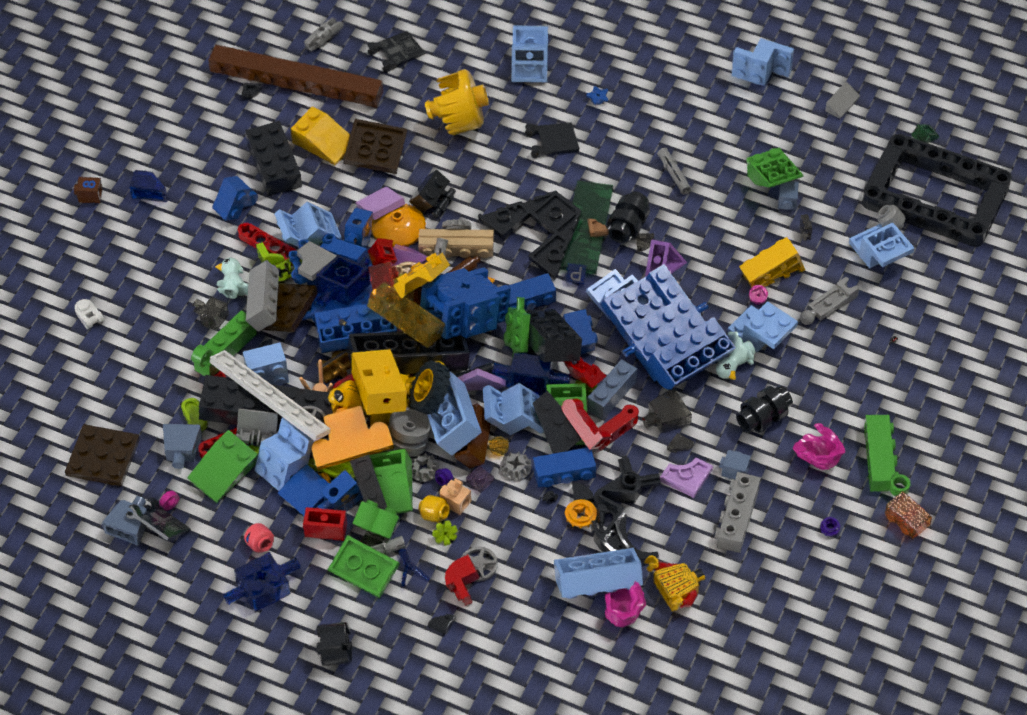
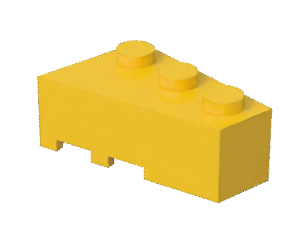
M788 237L777 241L770 248L762 250L757 256L746 260L739 266L751 288L755 285L768 286L775 283V279L782 276L788 278L790 273L797 270L800 272L805 271L799 253Z

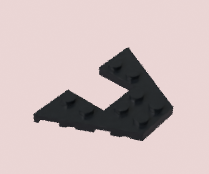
M555 190L546 195L533 197L534 200L524 203L522 201L516 202L505 208H497V211L485 215L478 214V219L491 230H494L502 239H505L530 217L549 231L552 236L530 253L528 257L532 263L556 280L581 219L582 211Z

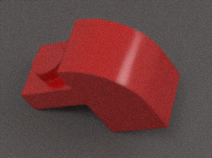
M466 555L450 564L445 573V583L450 592L454 591L458 601L462 600L465 606L473 603L465 585L480 579L471 558L469 555Z

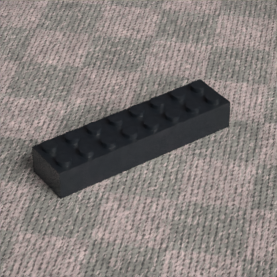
M205 375L199 403V420L237 425L238 409L276 413L231 378ZM273 385L301 407L314 406L321 409L325 415L333 414L331 409L332 403L328 400L329 392ZM306 410V411H308L310 414H312V412H313L314 410ZM316 412L315 417L322 423H325L323 417ZM279 414L277 419V431H279L281 418H283Z

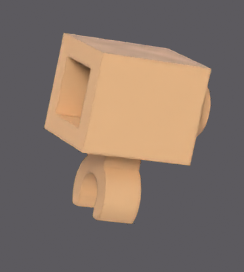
M455 478L454 481L450 480L447 485L441 488L439 495L447 501L450 510L461 515L471 502V490L462 486L463 482Z

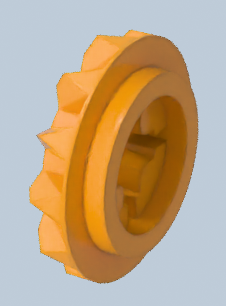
M579 499L572 501L565 510L566 520L571 523L572 527L579 526L580 529L583 526L589 527L590 522L597 517L596 507L587 500ZM585 510L584 516L577 518L578 513L580 514Z

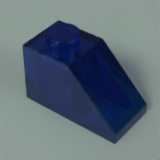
M134 170L129 186L132 198L159 202L168 201L165 186L153 172Z

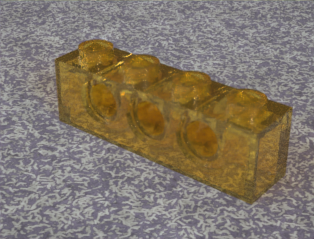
M382 283L370 294L367 307L428 348L441 337L445 323L406 296L400 298L396 289L387 283Z

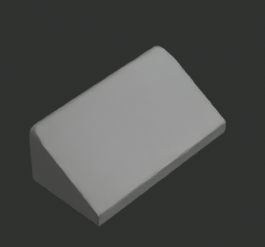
M844 82L827 101L825 111L841 119L860 98V95L847 82Z

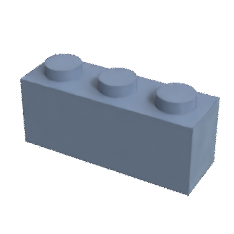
M621 359L588 396L587 411L604 420L637 382V368Z

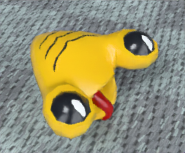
M348 380L330 391L328 400L332 403L331 409L333 413H336V410L339 408L347 407V409L361 406L366 424L368 425L370 417L366 414L354 381Z

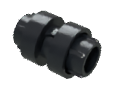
M632 191L619 199L615 210L607 221L608 234L611 239L624 244L638 236L642 229V224L645 223L650 214L649 200L644 194Z
M779 385L776 388L767 386L757 393V398L750 397L741 403V411L736 414L737 422L747 433L752 431L761 433L772 425V421L778 422L788 415V407L793 404L792 397L783 386Z

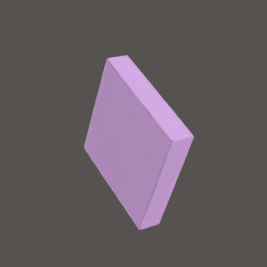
M384 187L355 202L357 208L372 211L373 220L405 205L404 198L388 187Z

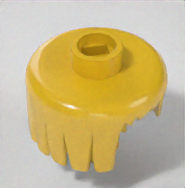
M466 69L438 78L436 81L439 83V88L448 89L441 91L442 96L434 97L433 101L427 100L425 102L429 119H435L438 116L442 118L443 123H451L445 126L446 130H450L448 133L451 135L480 128L483 125L482 107L489 105L484 85L476 86L471 73Z

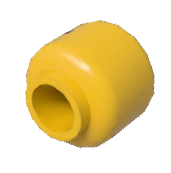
M433 495L426 496L419 503L418 507L420 515L424 520L440 523L446 519L450 510L444 498Z

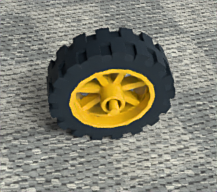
M427 361L424 366L422 365L419 368L420 371L416 373V378L412 381L409 402H411L410 406L414 410L429 415L438 410L440 404L444 402V397L448 393L447 388L450 385V373H448L449 369L447 366L434 361Z

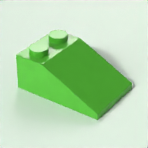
M228 430L214 443L187 479L217 504L256 465L258 454Z

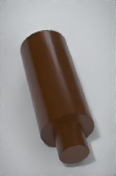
M478 256L468 257L447 273L463 268L467 271H473L477 268L480 258Z

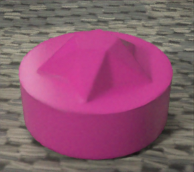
M762 285L753 286L749 291L750 301L756 305L766 302L768 298L767 289Z
M168 491L161 497L159 504L164 510H170L177 505L180 497L175 491Z

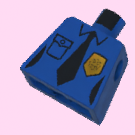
M360 208L353 210L345 225V242L364 248L370 243L372 211Z
M346 470L322 490L321 493L325 501L318 505L317 508L347 512L363 501L357 482Z

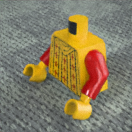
M648 556L644 563L649 564L647 566L649 572L654 570L653 583L671 611H677L679 608H690L698 596V582L705 580L702 569L699 568L691 572L684 563H664L658 561L655 556Z

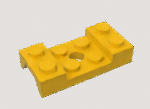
M436 253L426 257L427 261L425 263L418 262L410 267L411 271L409 273H404L396 278L398 282L393 286L400 298L405 297L409 292L428 281L434 280L450 266L443 253L438 255Z

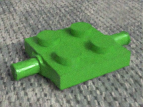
M517 297L516 308H508V312L505 315L507 325L506 332L504 333V342L506 346L512 348V362L515 363L520 362L521 352L528 351L530 314L526 313L524 309V297Z

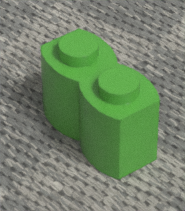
M367 500L366 503L361 501L352 524L391 540L399 520V516L396 515L397 511L387 507L385 510L377 507V503Z

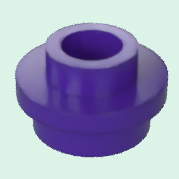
M447 468L438 469L435 472V480L440 486L447 485L450 480L454 479L452 472Z
M827 517L821 522L820 530L826 536H835L840 531V523L834 517Z

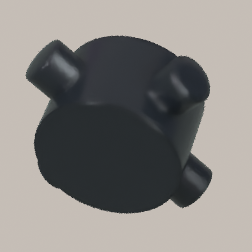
M552 490L547 491L543 495L542 501L552 504L557 500L558 494H555Z

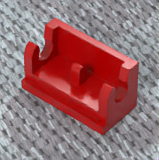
M581 356L580 361H577L574 365L571 361H563L572 377L585 383L590 388L595 387L606 377V374L597 365H589L583 361Z

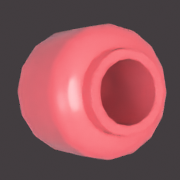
M255 523L246 530L244 541L253 551L263 553L272 547L274 535L264 524Z

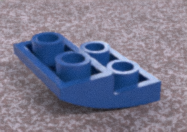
M305 465L286 482L278 494L304 516L306 507L316 508L319 503L325 501L321 492L330 483L309 465Z

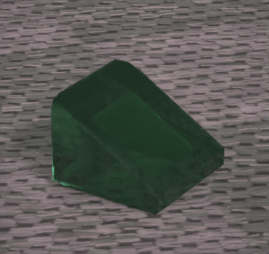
M922 124L917 125L911 134L914 139L930 143L940 137L930 125Z

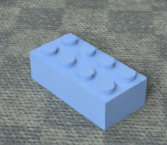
M449 372L450 385L447 388L448 393L444 397L445 400L440 404L438 410L428 415L437 445L452 456L471 440L475 439L481 433V429L465 383Z
M634 548L554 560L556 584L562 598L572 599L577 597V595H595L597 592H615L618 589H630L635 581L641 586L643 585L641 562Z

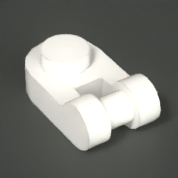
M82 299L75 304L76 315L87 330L93 327V324L104 321L103 315L90 300Z

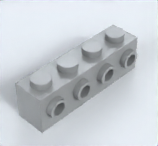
M267 260L249 271L246 321L258 332L267 326H271L276 321L279 271L275 265H272Z
M737 472L736 478L731 480L729 490L732 492L731 495L726 496L724 506L727 508L726 511L721 512L719 522L722 525L721 528L717 527L714 539H718V548L737 553L741 552L759 492L761 477Z

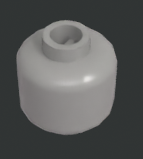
M886 205L878 212V222L882 227L894 223L901 230L904 226L905 215L897 206Z

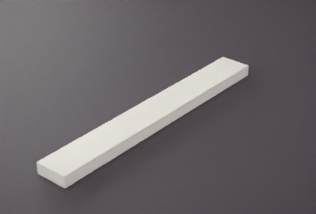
M223 350L210 357L212 365L314 441L330 434L328 426L227 351Z

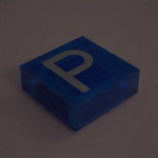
M568 263L565 282L585 284L587 265Z

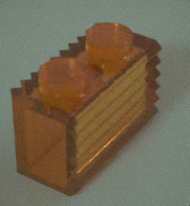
M904 491L886 504L885 514L887 519L896 523L905 535L911 536L912 539L931 525L932 516Z

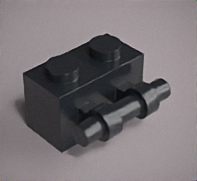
M436 169L424 179L409 202L420 210L421 213L432 208L434 210L432 216L438 218L446 210V205L454 199L456 190L450 188L448 191H445L450 181ZM439 197L442 199L440 203L437 202Z

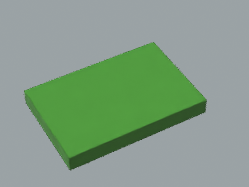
M347 535L327 570L380 599L400 563Z

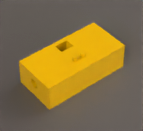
M391 350L352 353V375L366 414L406 411L407 390Z

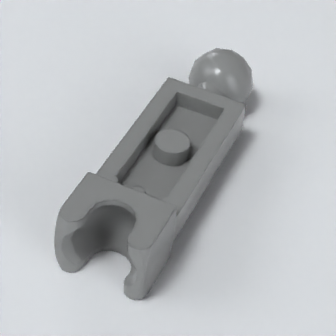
M843 278L837 282L836 286L808 304V310L800 314V321L805 325H810L814 322L815 316L821 321L845 303H850L857 298L859 293L858 286L848 288L847 282L849 278Z

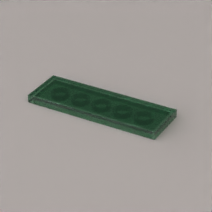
M577 180L573 204L582 211V216L560 270L580 272V267H582V273L597 274L604 236L590 237L587 219H596L601 224H607L614 185Z

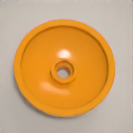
M405 204L376 220L372 219L371 233L375 240L377 238L393 240V247L395 244L408 247L419 241V229H426V222L420 210L412 205Z

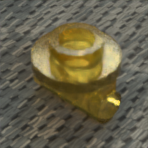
M499 436L488 440L489 449L492 454L502 456L507 453L509 449L508 439Z

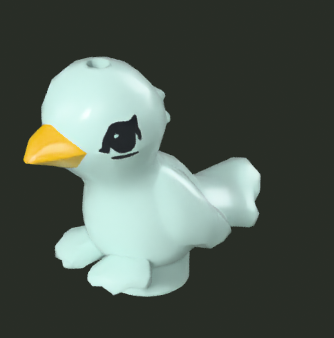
M229 257L223 260L221 264L215 266L224 274V279L217 281L219 293L230 299L236 298L237 295L243 296L246 294L248 296V284L239 276V273H243V268L237 259Z
M731 331L728 332L727 336L736 349L729 354V357H724L718 361L716 373L723 379L730 378L736 380V369L739 365L748 362L750 365L754 364L755 349L749 340L743 343L738 332Z

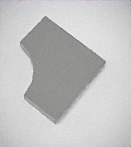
M310 241L297 250V256L302 259V264L298 268V274L311 281L338 261L335 254Z

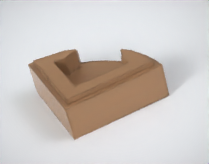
M587 219L590 237L608 235L606 225L597 222L596 219Z

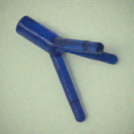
M405 548L400 549L399 554L404 563L401 586H405L408 568L416 571L429 581L430 577L412 563Z

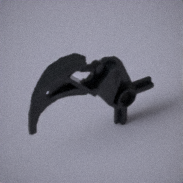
M622 456V459H618L621 475L598 489L594 494L599 524L598 529L595 520L590 522L594 542L602 552L622 550L619 547L623 549L634 548L640 561L646 560L650 555L659 558L658 551L643 552L631 544L626 534L627 514H625V507L614 501L635 503L641 495L643 487L661 484L660 476L658 473L640 476L632 470L629 457ZM611 513L613 520L605 530L603 529L605 514Z

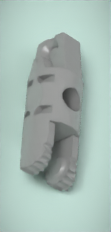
M332 17L304 41L306 49L311 52L322 46L338 33L344 24L340 21L336 22V19Z

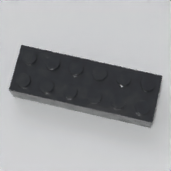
M442 329L349 334L347 347L351 368L352 353L390 349L400 374L417 373L420 371L419 368L422 365L424 366L427 361H441L447 366L449 372L467 371L470 351L466 339L462 335L444 339L441 336Z

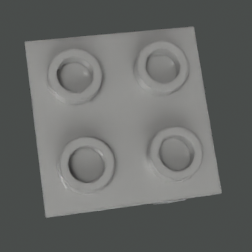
M238 409L236 436L245 444H249V441H251V445H253V442H257V446H259V442L261 443V441L276 434L278 413Z

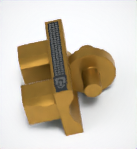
M347 349L342 352H333L332 358L328 361L322 359L323 381L325 383L339 375L342 378L348 375L346 370L351 368Z

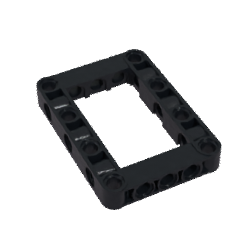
M895 134L890 138L864 188L862 205L864 208L876 213L886 205H895L905 215V223L973 247H979L983 245L1009 191L1012 176L1009 171L903 134ZM905 162L986 190L987 192L984 193L981 205L977 207L975 218L968 219L944 208L933 207L922 203L921 200L888 191L901 163Z

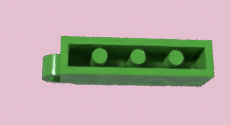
M240 311L204 346L200 344L194 349L191 356V361L194 362V371L203 376L215 375L219 369L210 363L211 356L223 350L234 356L256 335V329L246 321L245 312Z
M866 415L864 433L870 492L890 490V493L895 497H905L909 493L911 483L907 476L895 472L897 455H893L895 439H892L891 436L894 433V424L890 423L889 415ZM895 484H903L905 488H897Z

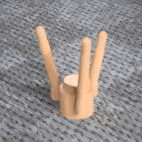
M319 359V383L315 384L312 390L330 393L333 384L329 383L328 388L323 384L322 360ZM300 377L299 380L304 388L311 390L303 377Z

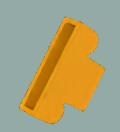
M361 406L347 409V407L339 408L336 410V413L324 416L325 425L330 428V434H328L329 441L319 439L312 445V453L317 470L346 463L368 454L372 455L394 449L387 425L382 422H376L368 429Z

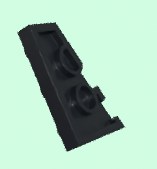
M548 391L532 403L553 454L568 451L582 439L564 415L562 407Z

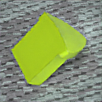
M263 242L256 244L258 258L261 263L267 260L272 265H275L285 260L283 255L269 254Z

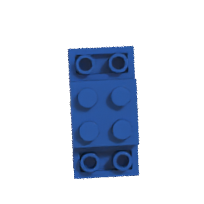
M484 267L473 271H467L463 268L437 276L433 282L422 285L419 318L422 321L434 320L442 327L441 336L444 339L459 335L468 338L495 330L498 323L505 321V315L509 308L511 288L508 285L500 287L494 285L488 279V270Z

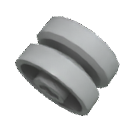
M409 407L403 412H393L388 423V429L394 449L390 450L406 449L409 457L422 454L427 449L431 431L428 416Z

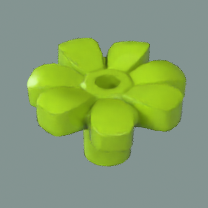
M445 521L444 524L437 523V530L432 531L433 537H436L435 542L440 544L443 541L444 545L447 546L450 545V539L456 540L458 529L455 525L451 526L450 521Z

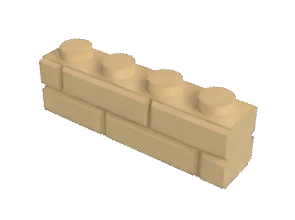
M419 229V252L426 256L434 253L437 238H443L448 240L445 252L446 258L451 256H460L462 258L478 256L480 258L493 257L494 230Z

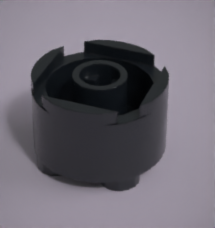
M339 622L317 625V635L320 637V642L317 643V653L321 655L322 666L351 663L353 651L352 641L349 639L351 633L348 623Z

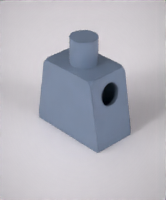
M163 424L166 460L173 461L172 466L174 468L182 469L185 461L192 462L196 458L202 439L200 425Z
M136 496L132 503L121 500L103 520L102 524L105 534L139 546L146 525L137 519H130L126 516V512L130 511L133 513V510L129 508L132 504L139 506L142 514L147 513V509L144 507L146 500Z

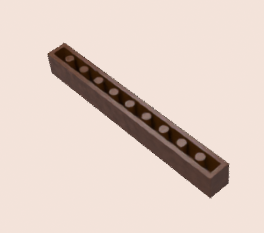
M215 45L208 59L211 72L377 108L383 95V80L226 46Z

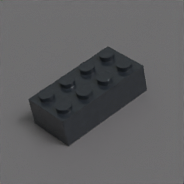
M280 121L245 130L247 146L267 196L302 187L301 172Z
M527 310L526 313L530 314L528 345L543 362L580 361L582 338L556 310Z

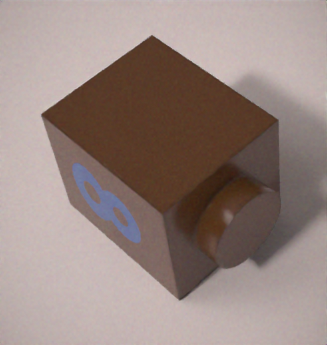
M79 177L78 183L74 185V195H77L78 202H101L103 192L101 178Z

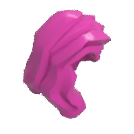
M816 423L814 425L815 428L823 436L805 434L792 448L799 458L816 468L828 470L839 463L841 456L845 453V448L831 429L824 427L822 423Z
M636 581L630 589L623 588L605 594V617L617 627H625L635 623L640 612L646 606L641 585Z

